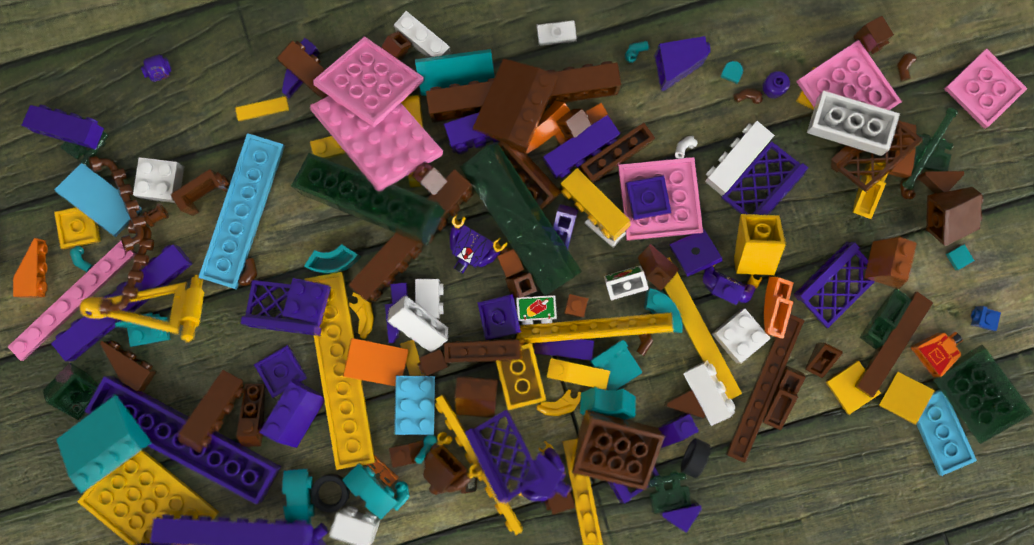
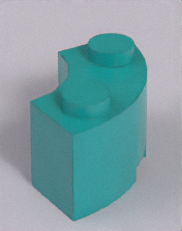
M341 244L336 250L327 253L314 250L304 267L322 274L338 273L351 268L361 256Z
M651 288L646 290L644 309L651 311L653 314L672 313V333H682V318L675 303L660 291Z
M597 387L590 388L581 393L580 414L584 415L586 410L625 420L636 417V396L625 389L608 391Z
M359 463L343 479V482L355 497L359 495L367 503L365 505L366 508L382 519L398 503L394 497L395 492L389 486L385 487L378 481L373 469L369 466L365 468Z
M307 469L286 470L283 472L282 494H286L287 506H283L287 524L294 523V520L306 521V525L308 523L311 524V517L315 515L314 504H311L310 496L313 478L312 476L309 477Z

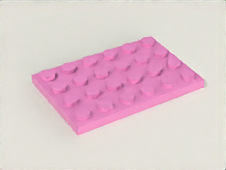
M330 96L310 105L313 114L378 191L414 172L425 161L430 163L443 155V150L402 103L394 108L375 127L365 122Z

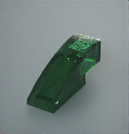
M897 288L894 289L873 316L860 338L874 349L883 346L891 331L899 324L912 299Z

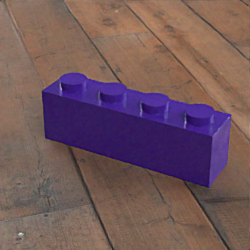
M30 105L21 125L34 133L95 150L104 128L97 125L98 121L86 117V119H82L81 116L74 113L67 115L66 112L59 109L52 111L44 105H39V107Z
M606 115L585 129L577 137L571 138L545 155L543 161L555 179L558 177L562 179L571 173L570 169L575 166L577 168L581 167L582 164L587 162V158L590 156L594 157L602 151V148L607 145L609 147L616 142L620 132L610 117Z

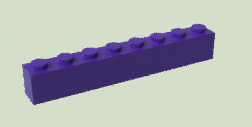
M174 244L168 245L157 258L153 257L149 260L147 267H144L142 270L140 269V271L144 272L142 283L136 282L135 287L138 288V291L167 286L193 264L179 246ZM122 282L116 287L117 290L114 293L108 294L103 298L122 295L123 288L127 282ZM151 298L130 302L123 311L134 313ZM84 316L82 319L79 318L72 322L71 327L67 331L59 333L55 337L56 340L51 344L64 361H75L113 330L115 323L121 322V320L107 316L104 318H88Z
M162 515L161 519H153L150 543L183 545H311L313 525H306V521L294 520V524H287V520L275 519V523H268V519H256V522L252 523L249 522V518H237L236 522H230L229 517H218V521H211V517L199 516V520H193V516L181 515L180 519H174V515Z

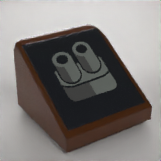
M476 476L472 477V481L461 489V493L476 492Z

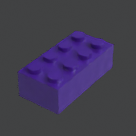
M479 113L444 124L453 153L463 154L468 152L469 148L475 147L478 149L486 146L488 142L498 143L500 141L472 130Z

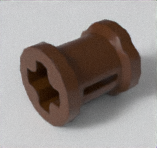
M158 203L157 207L142 213L150 227L155 226V223L163 218H169L166 209L161 203Z

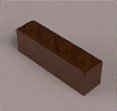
M290 41L275 59L321 99L328 97L329 95L314 86V79L326 70L319 65L321 61L313 54L309 56L304 51L306 48L299 41Z
M642 123L582 164L580 171L594 183L650 145L655 137L646 124Z
M222 370L179 431V442L198 452L203 447L206 448L212 440L211 435L215 430L218 431L222 426L224 416L226 414L229 415L232 411L236 398L240 399L245 390L243 388V380Z

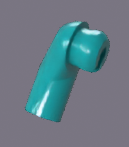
M648 41L629 45L625 53L626 61L635 62L639 52L649 50Z
M77 245L70 250L72 262L76 267L87 273L93 265L83 260L82 254L84 249Z
M398 481L395 484V489L397 490L396 500L398 503L393 508L396 511L409 499V487L404 481Z

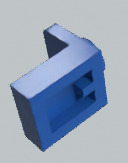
M977 306L971 313V325L990 331H997L1001 312L987 309L986 306Z

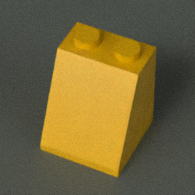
M741 214L734 254L736 274L775 275L786 245L780 216Z

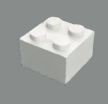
M139 158L133 195L141 199L175 203L170 194L181 188L184 166L178 162Z
M740 309L712 333V336L734 362L739 364L744 362L771 339L746 309Z
M352 506L344 507L337 513L330 537L354 545H371L374 542L381 519L370 512H366V514L358 512L359 509Z

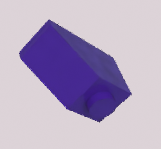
M684 413L658 427L665 436L661 448L680 442L699 432L689 413Z

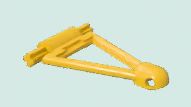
M195 275V277H192L191 285L188 289L187 282L138 291L137 298L130 299V302L175 293L169 322L123 310L111 312L110 315L100 314L99 306L103 297H87L83 299L79 306L80 312L88 318H104L107 316L179 334L180 325H183L181 339H186V342H190V340H194L195 328L200 323L204 291L202 290L203 279L198 278L199 275ZM122 295L105 299H112L113 304L121 301ZM85 311H90L92 314H86Z

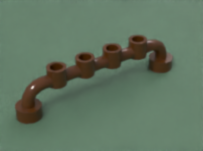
M97 155L88 157L93 172L100 171L101 166H107L111 170L112 178L117 185L120 197H122L133 229L136 231V235L133 238L130 235L122 236L121 242L125 252L134 250V245L140 243L144 237L143 227L146 226L143 215H137L136 211L140 210L137 200H131L129 196L133 195L131 185L125 184L123 181L127 179L126 173L123 168L118 169L115 162L110 159H98Z
M130 219L128 231L129 233L136 234ZM147 225L143 227L144 237L139 243L138 253L134 256V264L132 270L129 271L128 282L123 288L121 301L113 304L112 299L103 298L99 306L100 314L110 315L111 312L123 310L127 307L130 299L137 298L138 288L135 287L136 282L142 283L144 272L140 271L141 266H148L149 255H146L147 250L152 251L154 248V240L151 239L152 232Z

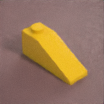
M551 358L547 378L607 390L610 371Z

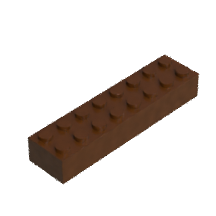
M455 169L446 178L447 182L435 195L431 194L350 282L349 286L365 301L370 303L373 301L377 302L382 297V291L385 287H391V284L396 281L395 276L399 272L402 274L409 267L407 263L412 258L415 260L422 251L420 249L425 244L429 245L435 238L433 235L438 230L442 231L448 224L446 222L450 216L454 217L460 211L459 206L463 202L467 203L473 197L472 184Z

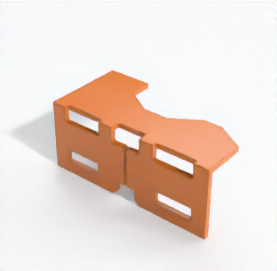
M374 455L376 462L370 463L376 467L373 471L376 474L379 473L381 475L380 479L390 487L399 477Z

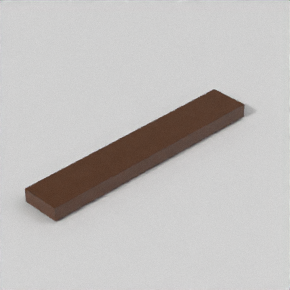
M914 292L856 383V388L870 398L875 396L933 304L932 301L919 292Z

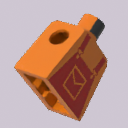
M957 332L952 333L949 337L945 333H936L910 348L933 377H942L961 356V352L956 346L963 339Z

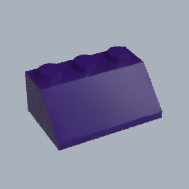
M293 378L260 433L275 442L297 448L325 401L324 396Z

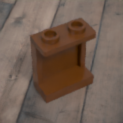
M209 169L170 195L180 211L194 216L199 213L194 204L195 201L217 187L228 192L230 183L224 175L222 176L219 172Z

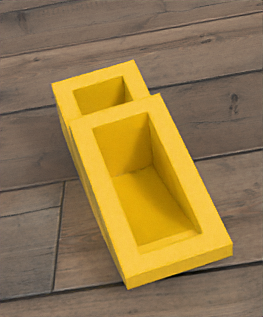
M867 163L865 171H870L871 163ZM874 163V170H883L886 167V163ZM888 173L867 192L863 191L860 187L858 188L852 213L872 219L886 185L884 182ZM863 175L861 181L866 185L872 180V175Z

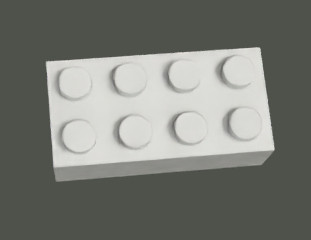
M823 91L817 98L807 133L882 156L890 149L900 114Z

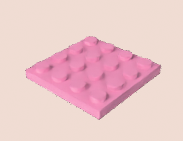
M363 37L314 79V86L375 127L423 83L424 77L368 38Z
M859 40L796 81L813 107H815L817 98L823 91L886 110H891L902 102Z
M694 157L618 165L623 213L631 220V226L625 231L626 241L703 233ZM664 175L672 213L633 221L626 182Z

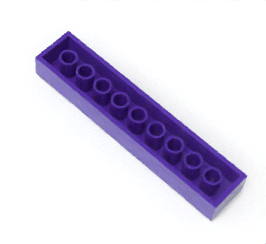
M114 376L103 377L85 410L86 413L91 414L117 395L151 441V444L148 445L149 447L255 504L263 502L282 466L246 447H242L241 444L216 431L211 435L212 440L210 444L198 452L179 442L178 433L189 419V416L142 391H135Z

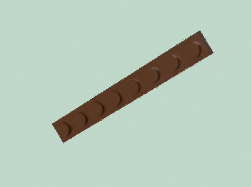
M790 314L784 339L774 338L726 455L741 462H746L805 320Z

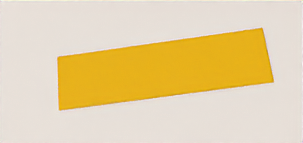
M286 96L235 107L238 121L289 110Z
M414 340L401 343V348L409 349L406 359L409 375L425 376L424 373L421 374L417 364L420 360Z

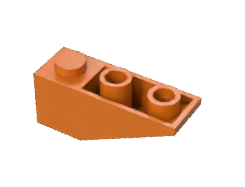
M33 239L13 277V297H45L47 291L45 278L48 270L46 263V254L48 252L46 240Z

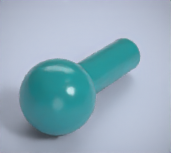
M427 435L423 439L424 446L415 458L416 463L421 464L431 447L435 443L437 444L438 440L435 435Z

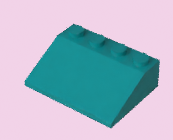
M117 395L56 439L69 478L81 493L151 444L149 438Z

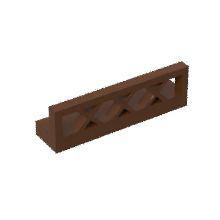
M525 339L444 343L445 363L522 360V345H526Z

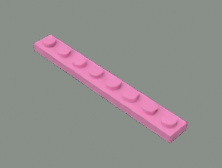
M120 241L19 335L8 348L20 361H24L79 309L83 299L92 297L134 258L136 253L133 250L125 252Z

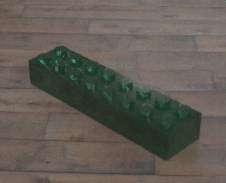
M498 143L488 145L460 166L528 272L531 273L532 278L544 296L582 272Z
M308 153L291 185L292 188L305 197L427 246L445 213V210L438 202L392 184L378 191L363 173Z

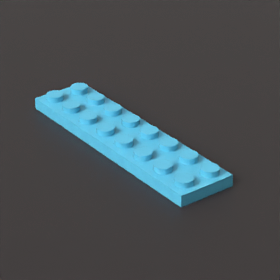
M247 133L198 278L233 289L238 288V281L240 276H242L245 260L248 258L285 145Z

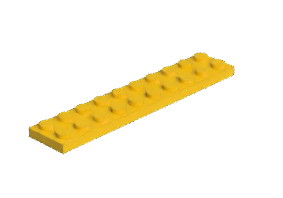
M343 272L305 278V281L331 287L319 327L322 329L321 335H314L336 470L354 467L359 463L361 465L375 463L362 380L343 377L350 340L354 338Z

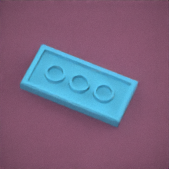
M83 163L54 189L57 194L114 237L129 224L130 217L126 212L124 202L118 190ZM139 206V209H140V210H139V211H136V212H137V215L142 211V208H141L140 206Z
M942 388L935 391L916 425L938 474L942 476L977 460L946 390Z

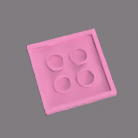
M985 49L944 88L984 129L989 127L1027 90L988 49Z

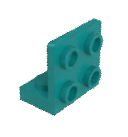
M142 314L143 316L168 322L167 317H160V314ZM123 320L115 323V327L127 328L130 347L171 340L170 333L167 331Z
M624 340L619 341L590 360L594 368L610 371L607 385L609 391L617 390L642 373L639 365L627 349L628 345Z

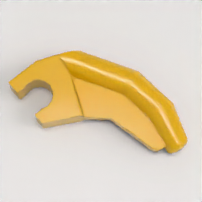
M353 292L352 296L357 297L358 302L356 304L349 302V306L359 318L358 334H360V338L365 339L373 327L374 315L372 305L359 294Z
M568 389L556 402H541V404L537 405L536 409L547 416H561L573 412L580 402L582 392H578L576 398H571V390Z

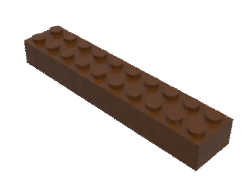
M605 61L597 66L586 64L582 68L577 69L566 67L563 71L547 70L558 76L557 83L547 105H552L555 101L567 103L618 95L621 87L618 62ZM494 78L488 79L487 82L483 83L471 81L468 85L452 84L449 88H430L429 91H426L432 123L460 119L479 113Z

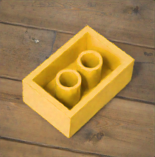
M532 343L522 345V360L496 361L508 410L546 401Z

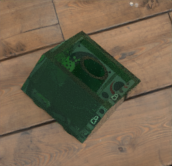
M69 362L42 392L47 404L79 420L86 413L85 410L99 384L84 370Z

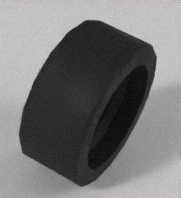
M697 438L693 439L684 454L681 472L693 478L699 477L708 461L711 450L710 444Z
M331 473L315 481L310 495L317 509L322 512L331 513L339 510L346 504L349 499L350 490L343 482V477ZM329 481L337 483L342 491L340 500L331 505L322 502L319 496L320 487Z

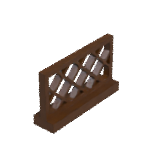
M898 121L896 128L899 129V133L894 134L893 138H899V145L890 146L889 149L900 150L898 157L888 158L887 151L885 158H874L873 153H871L870 159H859V154L866 151L846 145L831 159V168L835 172H841L863 191L867 192L921 144L923 139ZM902 138H911L914 142L911 145H902ZM886 162V167L883 170H874V163ZM871 163V170L859 171V164ZM848 164H857V171H848L845 167ZM860 175H872V180L865 185L860 181Z

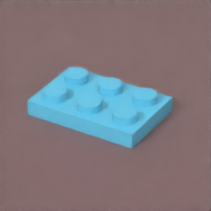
M396 376L395 435H434L435 376Z

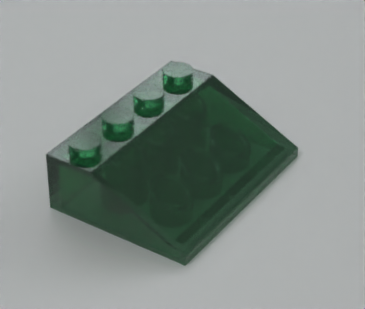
M982 344L958 359L942 377H935L933 379L980 444L1034 414Z

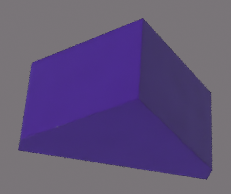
M693 503L660 510V514L663 518L687 533L702 509L700 504Z

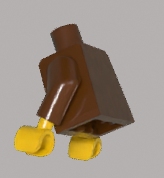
M444 432L438 434L437 444L435 443L424 459L425 469L423 476L430 484L429 491L434 495L461 490L472 481V477H479L484 473L483 470L477 474L475 473L476 467L479 466L478 464L472 465L469 473H466L467 469L443 445H449L452 442V437L447 436L444 440L447 435Z

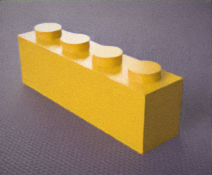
M578 168L560 183L562 194L568 200L571 198L575 202V207L581 213L584 211L588 215V220L594 226L597 224L601 228V233L607 239L611 238L615 241L631 226V220Z

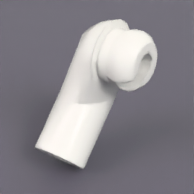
M687 136L678 142L675 157L678 159L684 158L686 148L693 149L696 147L697 140L693 136Z

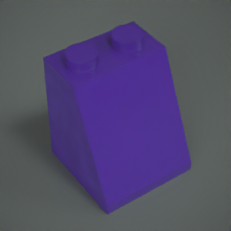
M705 36L659 44L654 56L661 91H665L703 65L710 54V44L706 42Z

